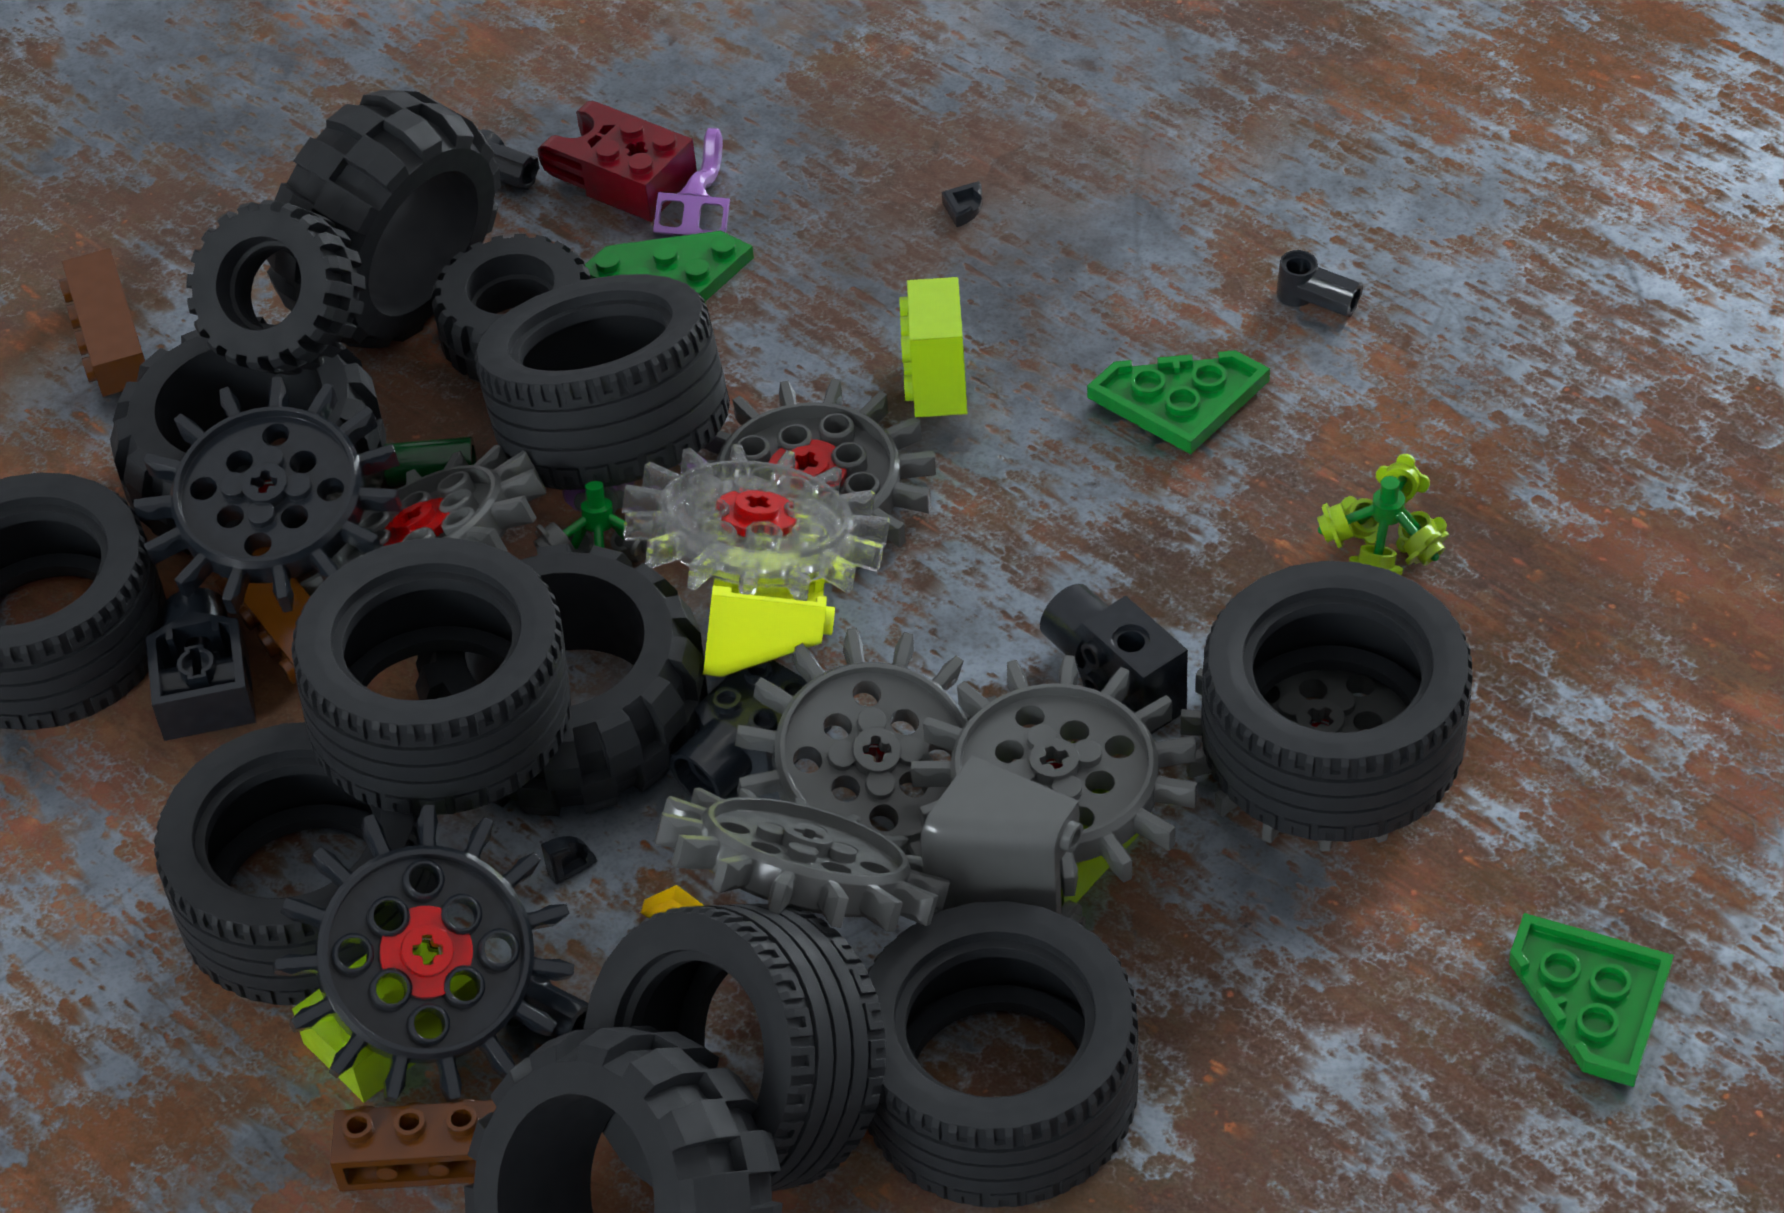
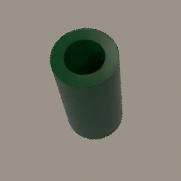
M470 436L384 444V446L393 444L400 466L378 472L379 479H386L388 487L406 485V472L415 469L421 477L444 470L453 453L459 451L463 454L468 465H474L477 462L474 439Z

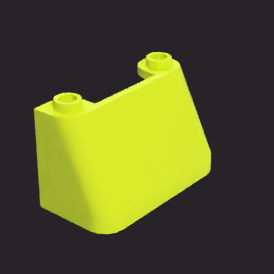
M719 528L703 675L723 677L794 653V648L802 643L807 648L822 643L823 634L832 635L835 607L826 606L827 596H824V584H833L836 556H828V540L788 535L776 537L770 533L765 535L748 534L744 537L734 534L725 528Z

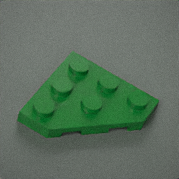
M720 230L605 246L585 264V267L589 269L591 279L630 274L669 277L689 285L706 302L754 258L752 245Z
M1236 350L1218 352V358L1193 360L1192 354L1158 357L1157 364L1132 366L1131 360L1115 361L1087 385V398L1185 452L1192 454L1270 381V368Z
M1524 913L1510 951V966L1583 1073L1631 1087L1635 1086L1670 974L1674 955Z

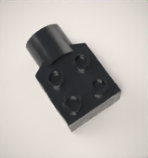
M1074 584L1060 591L1049 602L1041 616L1040 630L1065 655L1075 657L1076 666L1084 687L1101 692L1116 671L1123 667L1129 670V691L1121 703L1130 708L1134 713L1165 695L1172 700L1171 721L1181 716V709H1187L1188 650L1126 595L1113 604L1107 605L1086 585ZM1171 721L1167 722L1166 724L1160 726L1159 728L1153 730V731L1150 732V733H1151V734L1155 733L1156 731H1158L1159 729H1161L1162 727H1164L1165 725H1167V724L1170 723Z
M198 587L189 598L182 595L180 591L174 593L163 605L164 626L146 637L151 703L164 741L257 723L249 654L238 619L228 617L222 596L213 590Z
M774 660L729 674L697 705L695 712L698 731L670 758L671 771L681 787L690 796H693L694 788H702L724 799L738 786L739 778L773 770V753L735 746L738 725L777 730L782 715L763 705L753 697L755 684L762 677L795 696L807 684L803 677ZM829 726L825 728V733H827L832 727Z

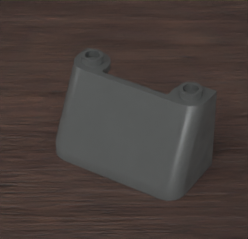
M971 755L930 811L921 833L923 873L950 880L943 910L976 902L1010 901L1049 909L1071 918L1085 927L1086 918L1082 916L1080 904L1068 900L1061 907L1060 860L1066 852L1072 853L1077 848L1083 834V825L1079 823V800Z

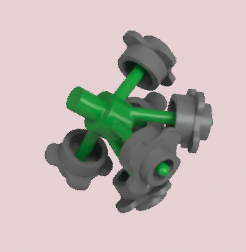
M591 481L585 485L586 490L584 493H578L574 498V506L578 511H581L582 517L563 529L554 522H551L546 527L539 524L536 526L537 530L535 531L537 539L533 541L535 547L568 544L573 553H590L594 544L595 546L605 548L603 532L613 528L615 532L610 541L612 548L615 551L623 552L631 562H639L652 556L660 547L663 539V532H661L663 523L657 521V518L654 516L648 519L640 515L630 522L615 516L616 510L624 508L627 504L626 493L622 490H616L612 486L604 487L600 481ZM588 531L594 532V539Z

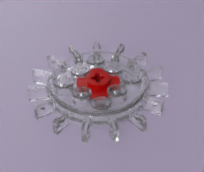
M733 444L729 461L707 463L694 450L687 448L683 449L681 474L648 462L644 466L642 487L626 484L622 510L625 513L623 531L625 541L648 540L645 564L650 568L676 560L689 567L687 588L697 590L711 577L739 585L740 594L755 595L758 587H787L795 600L807 601L809 583L822 578L847 593L853 590L856 566L878 572L881 566L883 546H886L889 517L873 516L876 494L872 490L839 495L842 469L835 466L814 477L795 469V452L788 450L778 460V464L747 461V455L743 446Z

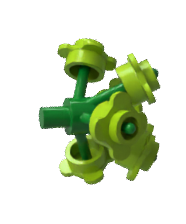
M1401 454L1395 463L1378 468L1376 479L1381 483V488L1374 493L1373 500L1367 498L1357 500L1353 496H1348L1341 503L1329 507L1328 503L1323 504L1322 510L1324 515L1317 517L1319 523L1318 533L1323 534L1327 543L1335 540L1337 547L1342 548L1344 545L1343 541L1355 537L1364 540L1366 545L1361 546L1359 556L1349 557V562H1358L1388 569L1399 575H1402L1403 568L1395 565L1397 552L1385 547L1388 526L1400 523L1398 527L1399 538L1397 539L1396 546L1400 552H1407L1409 555L1405 560L1408 565L1413 562L1415 564L1421 562L1426 566L1433 561L1439 560V556L1446 549L1442 543L1449 537V533L1445 531L1447 524L1442 517L1432 519L1426 512L1416 511L1409 513L1405 508V503L1412 499L1417 492L1424 493L1430 486L1428 476L1419 472L1415 466L1414 457L1409 454Z

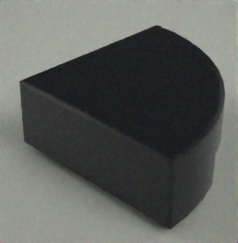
M980 181L942 192V203L956 227L967 224L980 212L983 203Z
M557 837L541 844L547 874L555 884L563 882L597 862L594 853L577 837Z

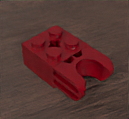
M587 101L576 111L581 137L566 138L553 135L537 150L539 161L544 171L549 175L585 189L587 197L649 222L655 219L658 192L679 193L686 186L689 178L697 172L692 138L596 101ZM666 201V202H664V203L662 204L661 212H662L672 201Z

